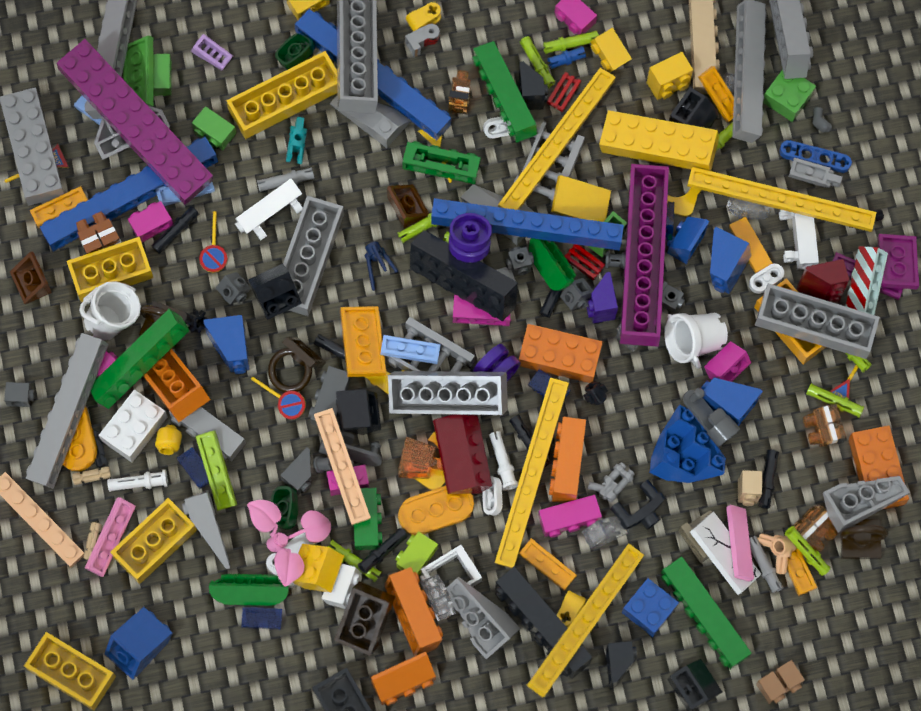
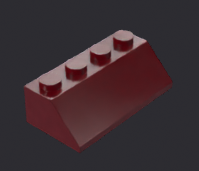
M844 259L807 266L796 290L799 293L838 304L850 281Z
M453 414L434 419L433 424L447 493L480 494L492 487L478 415Z

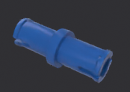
M580 47L571 51L566 50L560 55L549 57L547 59L550 62L549 67L554 69L555 67L564 64L570 65L573 61L586 58V54H583L585 52L584 48Z

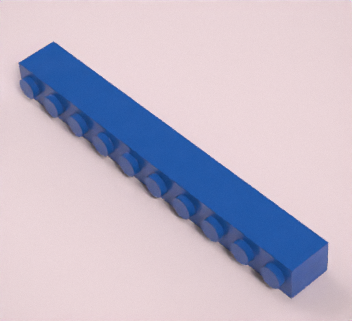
M308 9L295 23L296 33L310 37L318 50L321 52L326 51L329 58L337 63L336 26L331 22L327 23L323 20V17L318 12ZM377 59L378 96L437 141L451 126L450 114L436 107V104L431 99L423 97L417 88L410 87L404 78L397 77L393 74L394 72L390 67H384Z
M206 137L196 139L191 145L187 146L205 168L218 162L217 155ZM146 166L136 175L128 176L126 180L113 184L108 190L96 193L88 201H82L75 208L63 211L53 220L45 221L40 226L41 232L54 252L78 238L76 222L86 219L89 227L96 224L92 215L102 211L106 219L112 220L157 195L155 189L167 186L149 166Z
M434 198L431 214V224L450 227L452 220L458 215L476 213L489 221L492 233L620 250L624 227L622 224Z

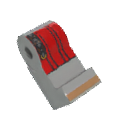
M428 24L405 36V44L413 57L420 55L421 48L438 42L440 30L437 25Z

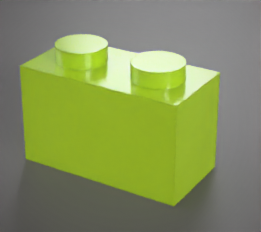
M418 531L416 535H412L407 541L409 546L405 551L401 550L395 560L397 561L396 567L402 571L411 567L413 572H416L419 577L421 569L428 564L437 551L438 544Z

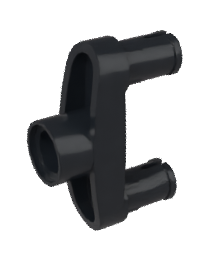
M649 479L640 485V489H642L650 501L633 515L629 514L620 502H617L610 508L619 519L620 525L624 530H628L640 523L648 530L661 519L655 511L666 497L662 492L657 491Z

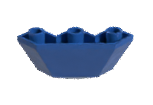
M679 405L658 438L651 457L650 473L666 481L691 483L723 475L725 473L726 458L719 447L707 435V431L691 411Z

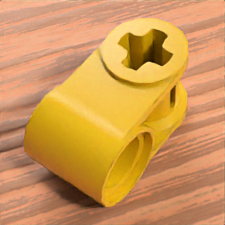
M431 2L418 10L412 11L405 19L414 32L428 24H437L441 20V8L437 3Z
M570 590L567 592L557 613L561 621L565 616L568 617V620L564 623L567 628L587 600Z

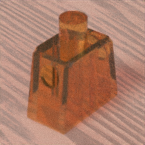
M406 437L398 470L399 478L429 479L432 469L443 471L441 458H435V447Z

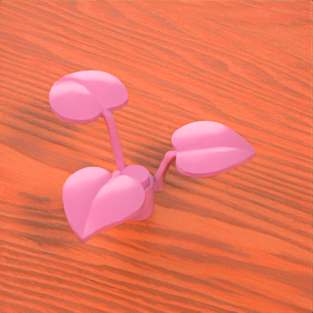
M267 500L249 502L247 507L254 526L261 532L272 531L270 533L271 537L267 540V548L272 552H277L274 557L276 572L283 586L286 587L298 579L304 572V562L301 556L297 553H291L290 549L284 548L288 540L305 533L309 542H321L329 535L331 523L320 512L311 510L304 513L301 518V525L304 529L289 536L283 533L276 534L278 529L276 523L281 519L279 508Z

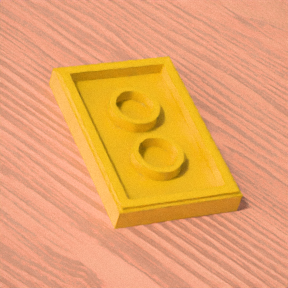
M559 175L551 212L566 217L604 222L607 216L611 190Z

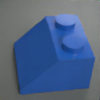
M687 217L685 222L681 221L676 229L678 233L675 237L671 236L667 243L669 247L667 253L687 264L705 236L709 221L694 217Z

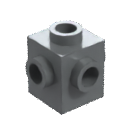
M515 247L508 252L505 262L507 269L512 270L514 276H521L531 272L534 258L531 252L528 253L527 247Z
M237 272L225 275L216 287L224 300L229 304L243 302L247 298L246 294L251 289L245 279Z
M584 278L574 280L560 297L570 310L582 309L588 305L593 289Z

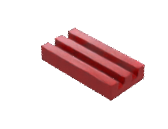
M565 72L547 100V104L563 112L581 84V80H577L574 76H569ZM568 80L567 84L565 85L562 92L560 93V95L554 103V98L558 94L564 82ZM572 83H574L575 85L573 86V88L571 89L570 93H569L568 96L566 97V99H565V101L563 102L562 106H559V103H560V101L562 100V98L564 97V95H565V93L567 92L568 88L570 87V85H571Z
M574 244L564 256L571 265L593 281L605 268L603 262L577 244ZM573 255L574 257H576L583 264H585L590 269L595 271V273L593 274L592 272H590L588 269H586L584 266H582L580 263L575 261L570 256ZM588 260H590L591 262H593V263H594L595 265H597L599 268H597L596 266H594V265H593L592 263H590Z

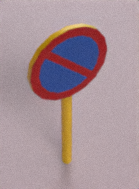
M213 211L212 245L204 248L199 257L202 268L212 273L222 270L228 260L225 250L216 245V211Z
M251 377L252 381L279 398L278 409L283 417L296 419L304 413L306 402L299 392L287 391L280 395L255 377Z

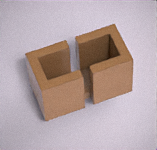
M792 660L756 683L769 704L773 701L777 704L786 698L784 694L789 691L793 694L802 688L801 684L805 679Z

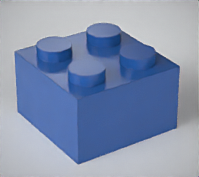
M647 578L625 605L622 613L653 637L677 608L679 602Z

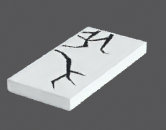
M714 511L690 531L691 535L737 595L742 593L761 575L752 562L754 573L752 581L734 578L729 531Z

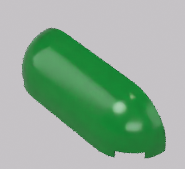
M531 238L529 252L533 255V264L547 285L555 291L568 288L574 282L576 274L558 246L553 241L548 242L547 240Z
M223 574L220 579L212 580L209 583V592L217 602L226 605L272 606L285 600L288 595V586L284 587L276 575Z

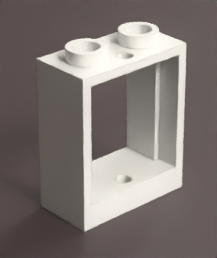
M459 545L421 569V581L425 586L429 585L432 590L430 595L435 603L439 602L441 606L451 600L448 594L444 597L442 596L429 574L454 558H458L471 580L467 582L470 586L474 587L482 582L480 573L462 545Z

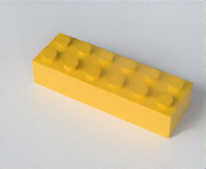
M324 51L226 100L228 110L244 138L247 139L336 94L337 69L327 52Z
M608 110L599 146L601 152L686 169L696 167L711 171L719 142L718 130Z

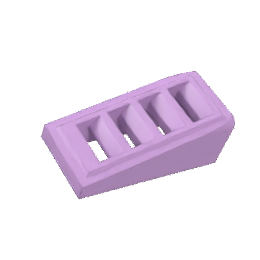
M204 34L191 50L192 53L220 70H223L233 57L232 54ZM203 44L206 45L204 50L200 49ZM209 48L213 49L210 54L206 53ZM215 52H218V56L214 59L212 56ZM222 55L225 56L222 63L218 62Z

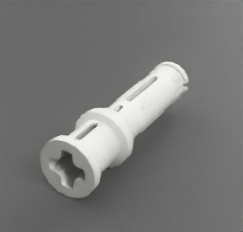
M496 431V437L493 432L489 434L499 466L497 473L502 479V490H512L517 488L519 483L516 481L513 473L515 469L509 463L501 432Z
M165 469L162 472L156 473L146 472L140 476L108 479V490L111 492L139 487L151 489L154 486L162 485L168 487L167 471Z

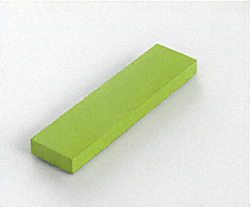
M213 430L197 435L196 440L217 511L236 506V498L216 431Z

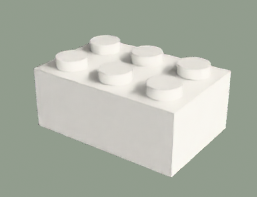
M133 390L101 431L99 437L103 443L133 463L167 419L166 412L142 394Z

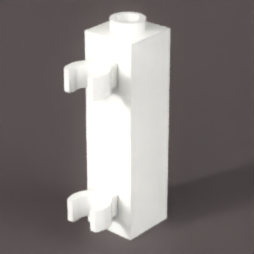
M289 179L236 218L237 223L235 225L241 233L245 232L248 234L253 230L261 241L267 235L260 227V224L288 204L292 206L297 214L300 213L303 207L296 198L301 196L302 193L293 180Z
M780 209L779 220L792 219L795 251H785L783 255L784 262L796 261L797 270H805L807 266L819 264L814 218Z

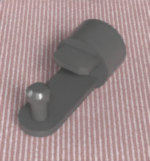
M702 388L687 391L683 395L684 404L704 427L707 435L717 447H720L741 430L722 408H718L715 411L711 409L703 399L705 392Z
M340 429L350 460L373 467L381 465L382 457L378 454L381 445L378 442L371 443V451L351 446L354 441V435ZM321 439L318 452L327 455Z

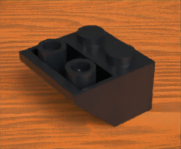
M689 87L671 113L669 121L710 129L719 116V112L706 96Z
M283 263L248 279L267 320L302 304L290 273Z
M366 389L336 392V405L339 415L338 423L341 430L359 435L381 430L376 392Z
M702 659L686 665L668 678V682L687 711H695L723 693Z

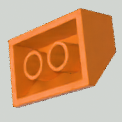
M426 651L371 677L372 686L381 705L386 704L387 706L397 702V698L403 695L405 697L416 693L415 690L420 687L425 689L434 684L433 681L436 680V675Z

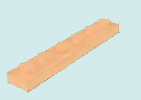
M333 408L314 414L351 525L371 519Z
M6 472L0 476V496L72 568L84 556V552Z

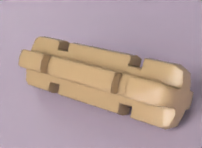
M103 467L101 470L84 471L83 474H80V472L72 474L74 485L111 477L109 467Z
M92 522L90 525L91 533L89 532L87 551L85 550L84 552L85 560L89 559L100 536L98 534L101 533L102 525L97 522Z

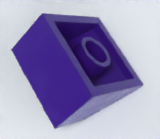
M606 272L591 293L590 300H588L587 315L588 318H592V323L615 320L618 306L610 272Z

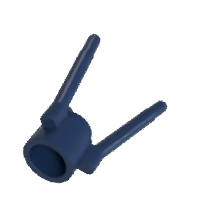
M372 242L365 247L367 253L364 256L367 260L372 291H375V282L371 259L372 261H379L381 267L386 272L387 268L382 259L384 257L396 273L398 272V269L386 254L384 248H381L379 242Z

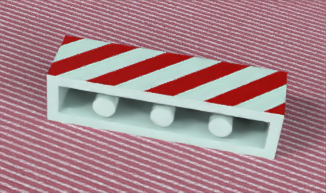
M859 246L845 307L872 315L875 314L888 256L887 252L878 247Z

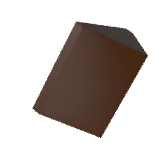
M414 184L387 187V198L404 229L428 217L429 212Z
M29 252L10 271L24 304L52 293L34 252Z

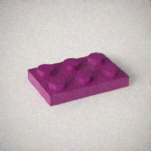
M879 234L877 237L878 248L888 253L881 287L917 290L919 287L916 236Z

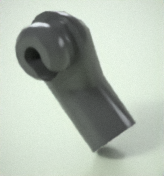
M814 108L813 125L821 132H830L832 125L822 117L823 108Z

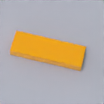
M711 66L698 78L724 120L730 122L733 120L734 97L715 66Z
M80 186L31 209L30 213L37 227L40 228L45 221L53 220L63 211L71 210L78 203L88 201Z
M746 217L729 224V228L734 236L749 242L751 257L748 262L755 274L773 264Z
M532 538L519 552L521 557L563 591L577 577L573 571Z
M796 548L791 553V557H788L787 572L798 596L817 589V585L802 553Z

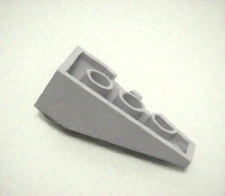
M336 96L330 102V105L338 110ZM377 103L375 113L339 111L386 148L411 122L398 110Z
M473 184L461 196V199L465 203L498 207L499 202L504 196ZM522 205L519 209L521 211L534 212L526 205ZM505 235L515 245H518L525 238Z
M896 476L880 478L874 481H858L851 484L842 483L823 492L828 517L839 533L843 529L854 526L905 497L910 492L901 477Z
M209 490L185 498V503L182 504L185 515L189 514L191 521L226 569H229L231 565L224 541L221 539L220 527L215 520L216 513Z
M460 577L445 589L455 610L459 611L463 619L462 624L464 628L467 627L471 635L470 640L485 659L491 656L520 630V627L506 612Z

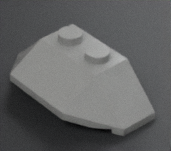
M148 106L169 128L170 125L163 111ZM102 118L94 144L102 160L130 146Z

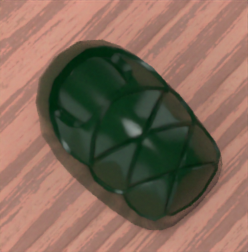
M295 33L278 48L275 57L288 70L307 60L314 53L315 44L310 37Z
M280 486L274 489L270 502L274 503L281 513V519L276 523L278 528L288 530L292 529L297 523L298 497L295 489L289 486Z

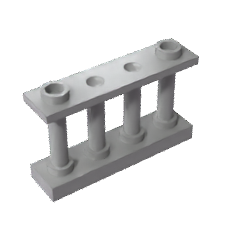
M542 122L541 127H537V135L534 136L536 139L523 170L540 149L538 147L542 138L546 140L551 134L545 132V122ZM577 135L576 140L570 141L566 146L571 151L569 157L559 155L555 162L562 164L564 167L563 172L555 173L548 170L545 177L555 180V183H557L559 175L570 178L584 145L585 137ZM537 185L533 191L548 196V199H551L550 206L552 207L555 189H548Z
M411 317L406 321L408 332L405 336L406 339H413L419 336L424 339V342L441 344L438 363L432 364L428 371H437L446 356L449 355L456 358L457 361L450 372H459L463 366L471 367L474 363L475 355ZM385 356L387 364L393 368L399 367L405 371H420L417 369L420 361L412 360L408 364L400 358Z

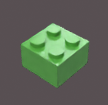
M782 69L765 92L763 103L793 122L812 97L816 85L805 78L784 79Z

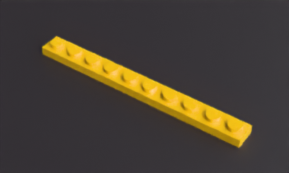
M599 68L499 202L498 207L519 210L614 83L616 79L614 75Z
M696 167L691 168L687 184L688 187L869 232L873 230L877 213Z
M554 378L549 380L495 564L508 568L515 567L568 390V382Z
M630 544L625 547L529 681L527 686L542 698L546 695L639 564L644 554Z

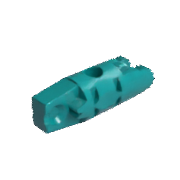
M297 117L295 126L290 127L286 162L292 160V152H299L297 164H302L307 129L303 128L304 118Z

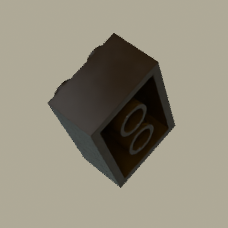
M359 581L352 588L334 641L371 656L378 647L395 596Z

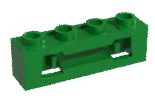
M413 141L412 143L407 142L402 166L403 169L476 184L481 157L473 153H459V151L454 149L444 150L436 145L425 146L420 142Z

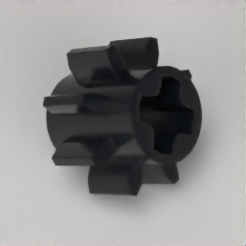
M194 308L193 312L186 313L187 320L184 322L189 325L188 329L191 332L195 330L200 333L205 328L204 320L209 318L204 317L206 312L203 310L198 312Z
M593 381L585 387L586 394L583 396L587 403L600 405L606 400L607 396L605 393L608 390L604 384Z

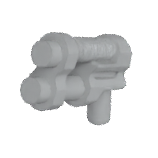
M620 462L613 467L614 470L609 476L606 475L603 478L604 482L602 485L590 481L588 489L598 491L599 497L613 502L621 490L628 483L632 482L635 473L630 469L625 471L626 465ZM621 475L623 479L618 484L615 483L614 480Z

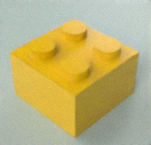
M680 52L649 68L647 84L657 100L661 98L667 99L678 90L683 91L689 87L693 69L683 52Z
M302 544L298 554L304 562V572L293 583L304 589L331 593L344 555L330 547Z

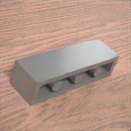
M202 407L180 422L169 411L170 420L178 427L180 425L187 429L186 432L193 438L215 430L224 460L228 459L232 462L246 444L243 437Z

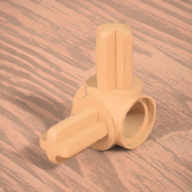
M761 533L757 538L760 545L770 547L774 555L777 556L776 573L786 574L788 557H791V553L796 549V546L786 536H770Z

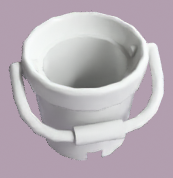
M115 281L106 282L92 290L83 298L79 310L84 318L87 331L90 330L94 334L93 337L111 340L122 330L133 325L140 316L141 310L139 298L135 293L136 289ZM91 303L87 313H85V306Z
M679 313L668 314L667 316L668 319L664 330L666 347L673 359L679 363L692 362L699 369V356L721 350L723 348L721 347L722 344L727 342L728 332L725 322L720 323L718 318H721V316L717 313L699 315Z

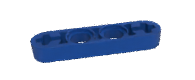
M791 140L784 141L779 149L780 155L785 159L792 161L794 158L830 167V170L838 173L847 172L852 164V160L848 155ZM787 146L791 147L790 153L786 152ZM797 148L799 149L798 156L795 155ZM807 150L811 153V157L804 158L801 152ZM821 155H826L829 157L830 161L828 163H823L820 161L819 157ZM833 158H836L834 165H831ZM841 160L845 161L846 165L844 167H841Z

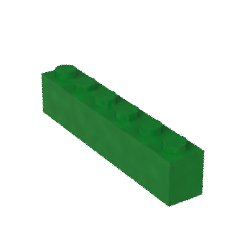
M492 41L473 48L474 56L472 61L474 66L479 67L480 78L482 81H486L487 92L489 95H493L494 106L496 109H500V117L502 122H506L508 125L507 131L509 136H513L516 143L536 136V123L495 42Z
M168 309L94 381L91 394L95 401L107 409L117 402L190 331L183 318L171 309Z
M680 557L665 567L661 572L662 581L666 586L670 585L673 589V596L678 602L683 603L687 616L690 619L693 617L697 623V630L702 635H706L708 645L713 651L716 650L720 655L719 660L723 666H728L731 670L750 657L751 651L684 558Z

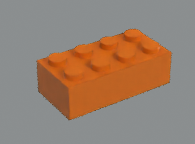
M527 324L519 356L520 367L591 383L594 380L603 341Z
M172 348L143 375L178 422L210 400L203 387Z
M563 417L562 423L558 422L556 439H559V441L555 443L553 456L557 460H553L551 476L555 478L551 479L549 488L552 502L567 503L576 500L586 426L585 419Z
M890 425L853 432L848 440L859 481L866 482L880 478L900 476L904 482ZM908 495L884 509L905 505L909 500Z
M410 567L389 575L384 587L387 593L395 596L393 608L415 657L425 651L428 653L436 650L442 641L443 633L441 628L436 626L434 622L435 614L432 608H428L425 591L419 587L418 583H420L418 574L413 572Z

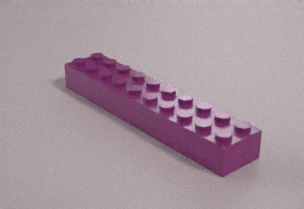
M86 39L81 41L57 62L58 70L184 205L190 202L213 181V175Z
M631 164L620 344L659 346L669 167Z

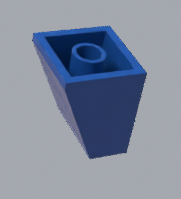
M718 227L714 228L710 275L715 290L720 293L726 292L730 294L751 258L750 244Z
M242 315L205 319L204 326L207 336L229 371L235 374H242L250 370Z
M713 378L711 382L707 380L701 387L705 392L703 399L711 409L715 411L718 408H722L738 426L758 403L763 392L758 388L718 378Z
M143 607L111 635L104 654L134 680L169 643L172 632L167 625L162 624L156 618L154 613Z

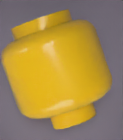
M166 425L158 430L155 446L161 454L172 455L179 451L182 434L175 426Z

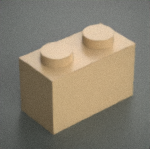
M742 470L738 479V503H743L744 506H754L762 495V471Z

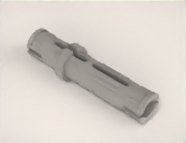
M312 167L299 171L292 170L291 173L257 180L259 191L278 188L289 179H292L296 185L298 182L314 179Z
M757 536L749 538L751 553L762 572V578L766 579L772 593L782 590L784 587L776 575V569L770 564Z

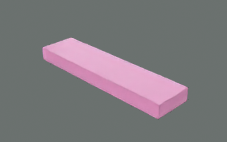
M117 497L85 569L100 577H104L113 557L110 551L119 544L134 512L135 505Z
M729 505L726 509L734 578L750 582L754 579L746 509Z

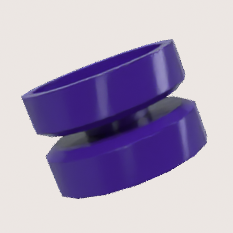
M464 213L454 218L449 229V251L451 254L463 262L474 263L485 258L490 251L492 228L489 221L476 213Z
M501 343L493 347L482 357L472 372H507L508 381L516 373L521 362L514 355L507 357L509 351Z

